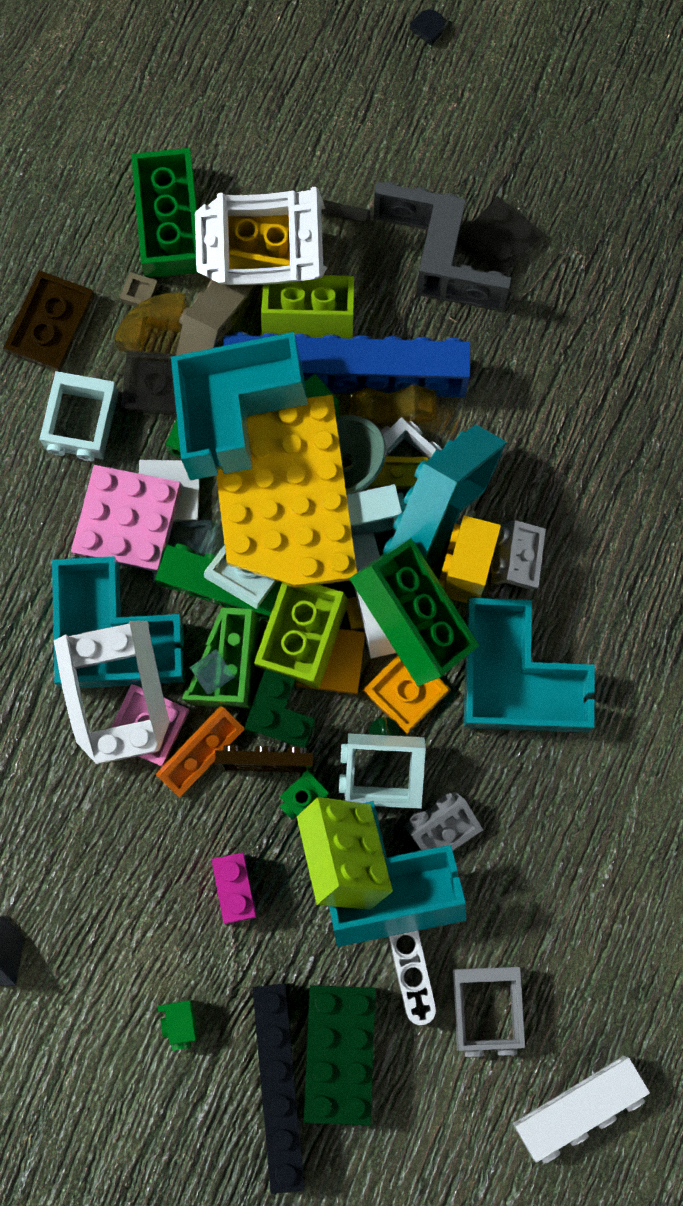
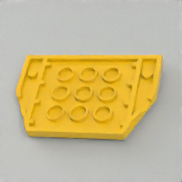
M333 395L307 398V405L252 415L246 418L253 468L224 474L223 469H220L216 476L227 565L240 570L250 571L261 577H268L283 582L285 585L294 588L350 581L349 578L357 573Z

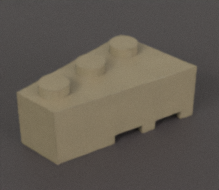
M211 279L207 289L204 292L200 291L192 307H186L180 317L179 323L182 324V330L176 355L224 346V343H221L224 335H227L229 331L235 332L251 307L256 285H225Z

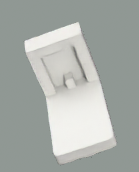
M402 417L391 428L386 426L380 431L386 444V456L404 439L424 457H428V460L436 450H442L435 442L431 441L429 443L421 436L422 431L416 424L411 421L407 423Z

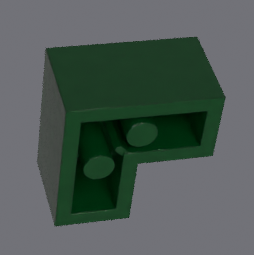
M265 669L244 728L246 734L285 747H308L315 727V719L288 710L296 687L294 678Z

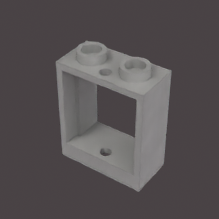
M520 967L453 969L457 1050L465 1051V1057L485 1056L484 1050L497 1049V1054L501 1056L517 1055L518 1048H525ZM510 981L513 1038L466 1040L463 983Z

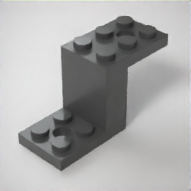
M377 182L374 192L373 219L428 230L419 269L416 295L503 312L511 277H506L497 271H490L488 273L476 271L473 267L467 265L453 266L466 199H461L457 195L450 193L443 195L431 193L425 188L411 189L401 187L394 182Z

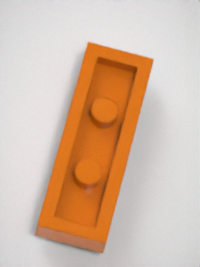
M220 706L155 775L180 798L215 761V750H223L224 745H230L243 732L244 727L224 707Z

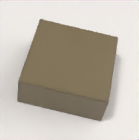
M129 272L120 295L121 303L149 311L159 286L158 281Z

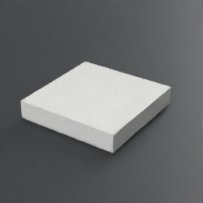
M139 460V474L179 481L183 484L174 522H198L200 479L190 481L182 461Z

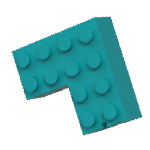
M294 332L171 356L181 461L190 481L217 476L220 469H223L224 474L252 469L246 417L308 404L301 355Z
M475 424L466 432L461 431L454 441L449 440L441 451L436 450L429 460H423L417 467L414 475L418 478L415 486L409 489L404 498V503L407 504L404 512L399 514L393 528L396 529L394 537L388 540L383 553L412 538L432 569L440 561L460 513L486 491L507 441Z
M115 556L52 560L54 640L65 634L67 636L129 624V621H148L160 684L185 683L184 654L181 650L184 649L183 620L180 614L121 617L120 565ZM54 645V683L60 689H63ZM136 657L76 669L80 688L131 686V684L142 685Z
M469 598L466 605V625L478 642L479 647L465 657L464 728L589 733L594 728L595 699L589 698L595 693V665L531 662L532 600Z
M374 801L365 802L366 804H371L393 892L371 910L329 906L337 947L466 921V902L451 845L387 858Z

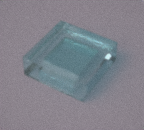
M214 650L190 667L208 695L235 678L218 650Z

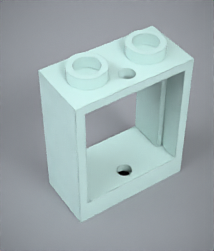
M55 371L39 439L48 453L58 456H64L65 453L76 454L77 458L86 461H94L95 458L104 459L119 393L115 382ZM62 394L103 401L93 442L53 435Z
M395 484L347 495L352 536L372 531L373 534L395 530L393 528L399 514L404 512L406 508L403 493H397Z
M348 733V744H341L340 763H347L346 774H340L339 793H345V801L359 803L374 801L375 806L422 809L426 751L425 738ZM356 749L411 752L408 789L354 786Z

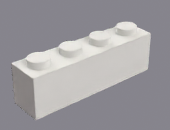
M622 1056L512 1124L532 1159L536 1163L542 1160L545 1164L561 1154L559 1149L570 1143L572 1146H575L589 1137L587 1133L589 1130L596 1126L603 1129L617 1120L615 1115L626 1108L630 1112L645 1103L643 1097L650 1094L630 1058Z

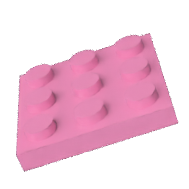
M94 465L71 553L87 558L115 556L121 565L158 572L169 542L183 484L179 481Z

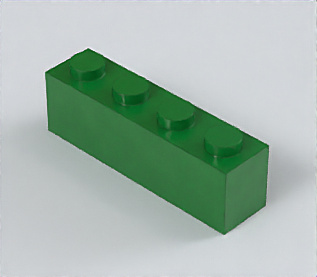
M176 543L175 547L167 545L155 578L158 586L226 608L253 609L260 616V619L269 621L282 582L277 581L260 606L255 609L204 578V571L216 555L205 553L203 557L194 554V549L178 543Z

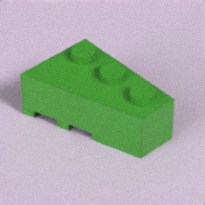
M220 609L206 642L207 647L200 663H197L195 667L194 677L188 691L185 690L182 700L191 706L252 708L256 667L254 662L257 656L260 616L253 609Z

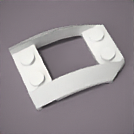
M312 187L311 190L301 192L293 190L259 195H225L218 193L217 198L208 206L204 204L195 212L197 272L225 285L279 284L322 278L327 270V267L323 265L321 210L325 209L319 189ZM289 215L290 266L229 269L228 216L262 217Z
M129 621V624L72 636L65 634L54 640L71 726L76 743L99 765L160 752L170 720L162 693L148 621ZM136 657L150 720L90 732L76 669Z

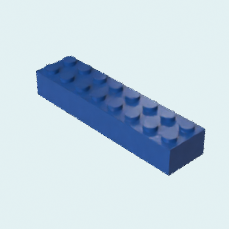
M235 332L232 335H224V346L278 334L265 333L262 336H250L247 333ZM295 334L301 355L304 377L309 379L316 374L332 394L466 397L470 378V342H463L460 338L433 341L428 337L402 340V338L396 336H389L384 339H371L369 336L359 335L353 339H346L338 335L311 338L306 334Z

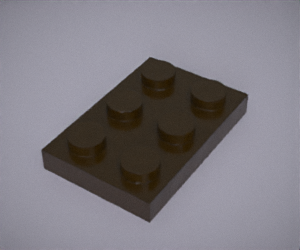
M39 270L3 347L5 353L47 369L61 372L94 299V290Z
M224 745L223 750H215V764L220 771L304 773L308 770L310 773H314L313 753H308L307 748L288 747V752H276L275 747L256 746L255 751H245L243 746Z

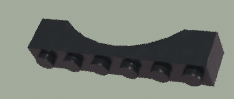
M287 983L254 986L252 989L271 1194L304 1191L305 1176L295 1090Z

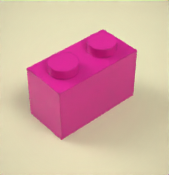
M242 852L211 859L223 923L231 924L258 918L246 855Z

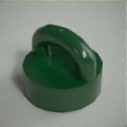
M380 717L371 723L369 734L399 736L400 730L398 724L393 719Z

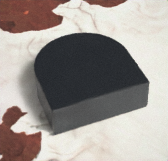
M424 10L410 23L409 29L432 46L443 33L444 19L435 10Z

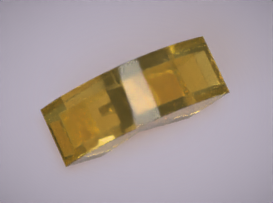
M184 293L161 294L146 299L135 306L122 320L116 332L114 340L118 351L142 354L147 327L181 332L182 324L179 323L180 317L184 309L188 307L186 295Z
M411 385L388 394L366 387L351 393V415L366 418L376 426L392 427L401 417L407 423L411 421L416 425L437 420L436 391L418 385Z

